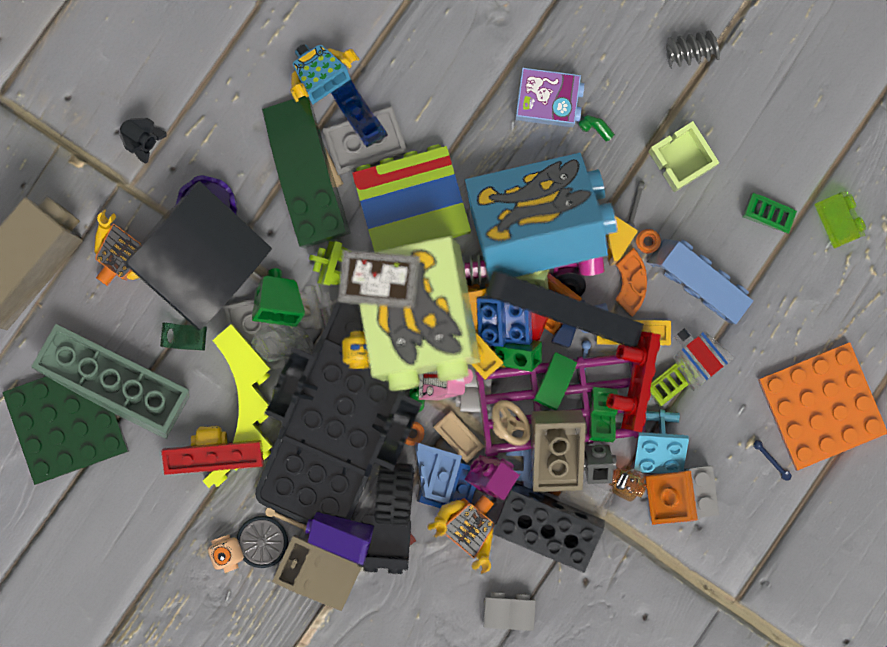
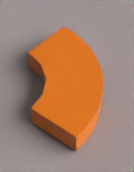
M634 248L615 265L621 274L622 280L621 290L615 301L631 317L641 307L647 291L646 269L640 255Z

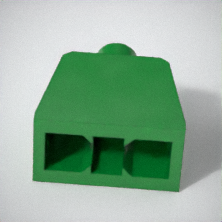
M270 269L267 272L268 276L262 277L256 287L252 321L297 327L305 315L298 284L295 280L283 278L281 269Z

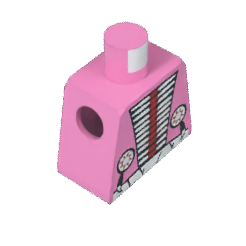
M468 369L469 376L450 381H439L437 371L419 374V400H442L463 395L465 384H469L473 380L472 371Z

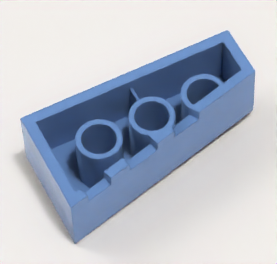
M664 239L647 263L652 267H662L666 270L664 276L678 284H685L683 288L687 293L697 299L701 297L703 299L702 304L726 322L737 324L753 302L747 296L749 292L739 284L733 285L729 281L731 277L722 270L716 271L712 268V262L701 254L697 256L692 252L694 248L688 242Z

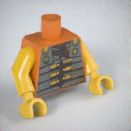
M104 209L97 217L99 224L95 234L94 246L95 259L104 267L96 278L106 286L110 284L116 275L125 281L128 279H138L139 277L124 263L141 243L114 223L111 226V223L116 219V215L113 213L108 219L105 216L106 209Z
M482 495L474 506L464 498L442 505L434 522L429 523L427 528L429 530L436 528L434 537L445 534L473 558L477 556L478 560L472 563L474 570L478 569L481 565V574L488 572L491 569V562L488 559L492 545L494 523L485 515L494 503Z

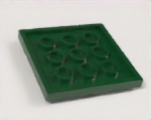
M47 376L2 392L34 485L129 452L116 414L71 391Z

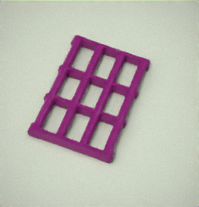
M616 354L590 358L580 356L577 359H573V361L578 362L575 369H578L579 384L568 385L564 395L581 393L582 408L570 410L582 411L586 422L585 443L587 442L588 444L594 443V441L589 440L590 407L588 392H592L593 387L610 389L629 388L631 377L586 383L584 368L629 363L632 375L634 362L618 359ZM550 362L540 363L532 372L509 367L498 368L486 380L530 375L531 389L485 395L483 381L485 379L475 369L486 457L498 456V453L531 449V439L526 444L520 446L509 442L491 444L490 429H493L494 422L493 419H488L487 405L496 404L501 400L513 402L533 399L534 411H541L540 403L534 401L538 390L536 374L546 373ZM618 410L617 414L624 413V411ZM531 414L525 415V416L527 417L528 422H529V425H530V424H531ZM513 416L517 421H520L517 416ZM645 425L643 426V433H646ZM623 428L616 429V439L626 437L638 438L639 432Z

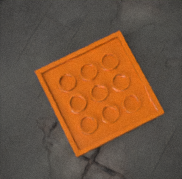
M850 342L758 379L796 471L887 434L884 421Z

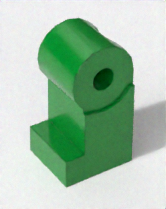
M532 340L530 345L505 343L503 347L494 346V352L504 362L503 366L532 372L542 362V341Z

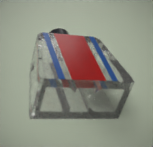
M684 328L674 336L683 349L675 354L673 358L693 391L734 359L733 355L707 332L701 333L694 339Z

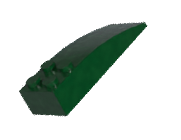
M302 96L298 99V102H295V99H291L262 109L278 177L299 247L308 248L351 234L309 98Z

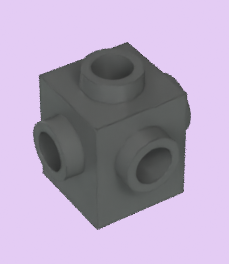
M585 446L584 471L587 484L612 483L613 470H616L617 463L616 456L611 454L610 446Z

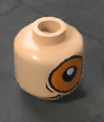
M229 534L212 540V545L208 547V554L214 569H223L227 573L239 568L237 563L244 559V555L238 539L235 537L231 538Z

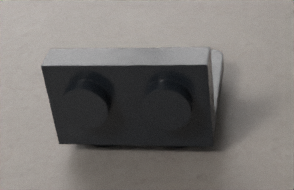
M375 515L363 516L362 523L372 525L374 529L364 564H358V567H363L364 572H378V568L388 569L390 574H403V570H408L411 520L407 526L377 524Z

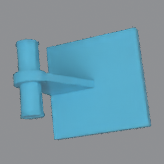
M660 409L659 412L646 411V421L659 422V433L639 432L634 472L662 474L684 471L689 435L666 434L665 422L679 423V412H665L664 409Z

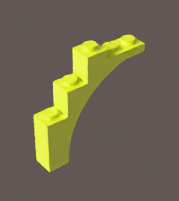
M232 323L212 341L227 360L237 386L239 417L233 442L261 440L263 459L265 460L271 454L269 449L273 444L255 422L258 421L261 424L269 417L264 412L270 403L254 386V383L257 382L260 385L271 375L268 371L271 369V366ZM229 470L212 471L202 481L208 488L213 484L218 487L228 478L226 473Z

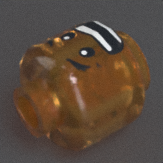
M628 465L622 466L621 469L617 467L613 473L612 483H609L612 486V493L628 502H632L637 496L641 498L647 488V484L644 483V474Z

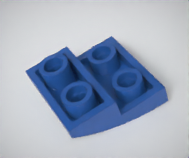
M487 296L477 298L478 333L489 346L503 347L505 343L531 344V312Z

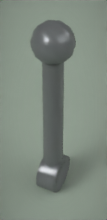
M643 181L639 182L629 221L626 222L633 228L635 227L633 222L645 184Z

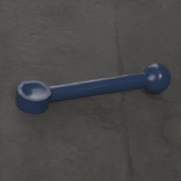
M756 440L753 443V447L756 450H760L781 473L783 480L789 481L792 477L791 473L785 471L766 451L762 441Z

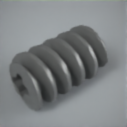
M711 30L706 32L705 37L702 32H698L696 39L693 34H688L686 41L682 35L677 37L676 42L672 37H669L667 40V60L671 69L673 61H676L678 67H681L683 59L686 60L688 66L691 65L692 58L694 57L698 64L701 63L702 56H705L707 62H710L711 54H714L716 59L720 60L718 41Z

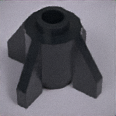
M131 118L123 122L120 127V138L124 148L130 153H135L136 157L145 164L149 162V151L154 147L156 140L159 141L167 137V132L161 128L154 127V122L149 118Z

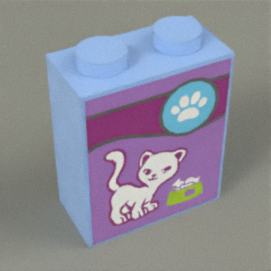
M522 68L515 120L573 128L575 121L580 122L581 107H577L578 97L583 98L585 83H580L581 75Z

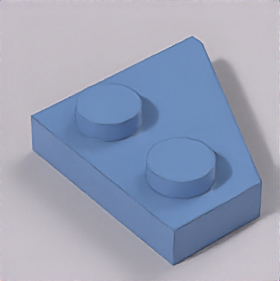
M416 442L415 451L422 495L426 498L449 503L462 456Z

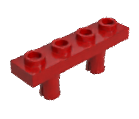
M642 331L637 348L626 345H619L617 347L616 357L618 359L634 362L628 395L609 394L607 398L608 408L624 411L621 426L623 429L642 432L643 426L646 423V409L651 397L650 388L652 378L656 372L655 362L657 353L660 350L661 334Z

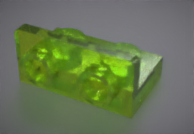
M847 191L840 192L814 204L834 249L866 236L864 232L866 230L865 222L861 216H857L854 209L857 207L856 202L851 194L848 195Z

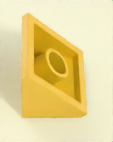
M616 216L617 232L605 235L610 266L615 265L620 260L638 230Z

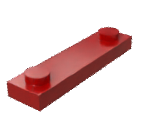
M261 440L163 448L161 450L164 475L263 467L264 465Z

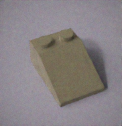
M581 410L531 411L533 492L583 490L586 422Z

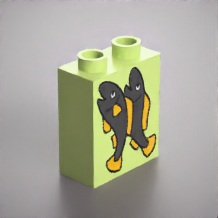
M446 237L375 252L420 257L415 308L360 304L372 377L382 381L388 380L390 391H398L420 386L418 374L437 371L439 381H450L469 376L467 365L481 361L460 245L452 237Z

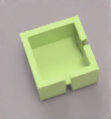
M693 121L676 131L672 137L668 136L655 144L648 151L660 170L665 168L663 176L674 193L719 164L718 159Z

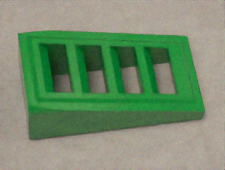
M752 193L742 217L789 234L797 211L762 195ZM757 202L761 203L758 215L754 213ZM766 206H769L770 210L767 218L762 217ZM775 209H777L779 213L776 221L773 222L771 219ZM785 212L788 214V217L783 226L780 225V222Z

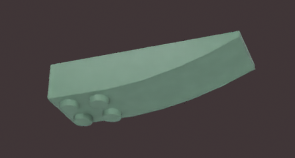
M55 324L31 366L36 371L71 391L164 439L168 438L190 397L188 389Z

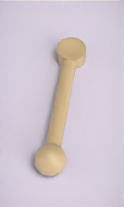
M271 508L266 509L265 513L268 517L275 516L306 532L307 525L286 517Z

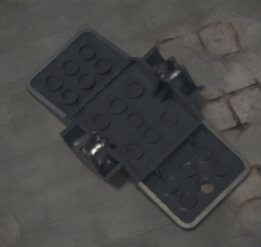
M337 300L312 355L295 347L292 348L290 358L281 371L276 386H274L271 402L264 412L265 415L281 421L282 424L256 488V499L260 504L305 524L308 523L309 519L313 520L316 512L351 520L375 463L391 470L394 469L422 405L421 402L405 396L407 389L390 391L388 380L382 381L372 377L370 364L368 368L351 369L348 364L343 362V339L350 337V332H365L360 304L342 303Z

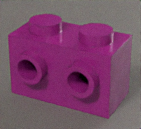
M480 455L472 462L470 471L464 480L480 492L504 500L520 475L513 470L514 465L503 458L500 460L495 456L486 457Z

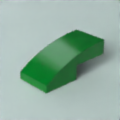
M555 352L551 357L545 376L541 379L534 401L556 411L568 388L578 362Z
M593 387L590 406L589 440L615 441L616 414L618 410L607 407V398L609 394L618 395V389Z

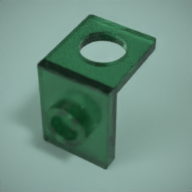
M163 322L160 347L205 351L207 326L198 331L193 325ZM170 329L173 331V340L171 342L167 339Z

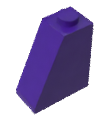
M316 512L313 520H308L305 533L310 534L308 543L363 565L370 547L374 526Z

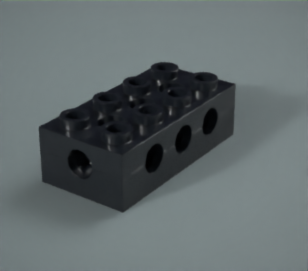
M515 482L508 493L492 534L585 573L604 531L605 520L542 493L533 492L532 489ZM521 515H528L531 519L524 520L521 518ZM544 525H552L554 529L548 530L544 528ZM573 534V535H575L577 538H576V539H569V538L567 537V535Z

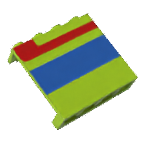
M441 144L433 145L427 148V152L420 154L417 151L403 154L404 158L394 161L393 157L381 160L380 165L371 167L370 164L357 167L356 172H352L374 252L446 237L456 238L471 233L447 146L441 147Z

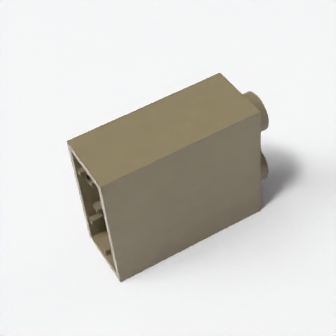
M48 196L40 205L25 197L0 226V329L8 330L83 242L73 232V229L79 224L80 220Z

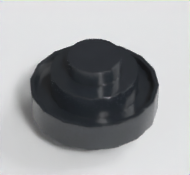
M575 268L560 269L552 275L580 297L586 290L585 277Z

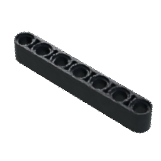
M496 271L492 272L485 294L489 298L626 346L637 348L644 324Z

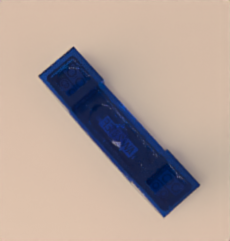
M351 79L330 93L366 148L388 136L377 117L374 116L357 91Z

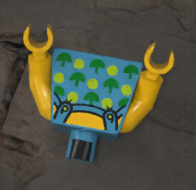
M306 44L300 45L295 50L298 59L293 62L295 71L291 74L290 91L295 102H298L300 97L306 96L313 105L348 82L351 78L346 66L350 69L353 61L360 60L354 50L348 49L345 52H341L331 48L326 49L322 45H317L310 50Z

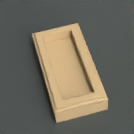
M452 411L433 427L462 456L466 463L485 447Z

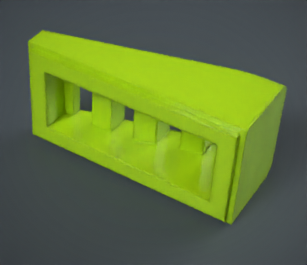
M683 357L652 381L650 388L651 396L661 407L699 376ZM682 366L690 377L685 379L677 368ZM672 372H674L682 382L680 385H678L670 375ZM667 378L674 387V390L670 391L663 382V379ZM657 384H659L667 394L665 397H663L655 387Z

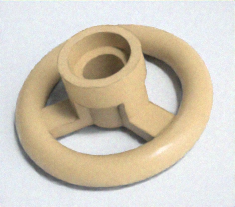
M507 400L498 401L492 409L494 432L499 438L505 439L513 445L520 446L526 444L531 435L527 417L514 403ZM509 410L514 412L520 421H517L515 417H513L510 414ZM518 429L523 431V436L516 438L512 436V433Z

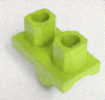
M329 241L327 249L319 247L317 256L309 255L308 260L315 262L312 271L319 273L318 284L330 286V284L340 285L341 272L335 270L337 261L343 262L344 251H350L342 247V243Z

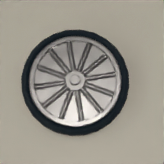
M256 516L249 519L241 526L237 534V539L244 555L243 561L255 568L274 566L281 561L288 548V536L285 528L276 519L268 516Z

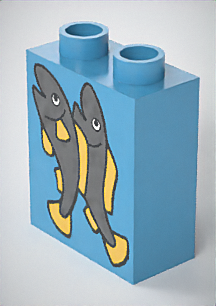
M581 152L465 179L471 215L489 281L493 271L517 277L608 256L605 235L617 232L614 211L611 203L598 205L597 200L605 198L602 176L599 169L587 172Z

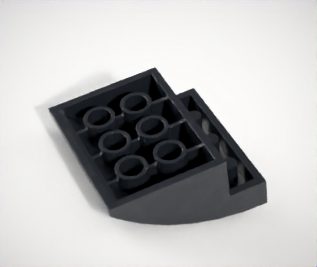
M199 181L189 189L176 206L160 219L124 264L199 331L245 283L272 250V247Z

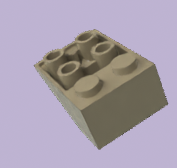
M294 535L272 582L297 594L342 611L362 567H358V563L308 543V540Z

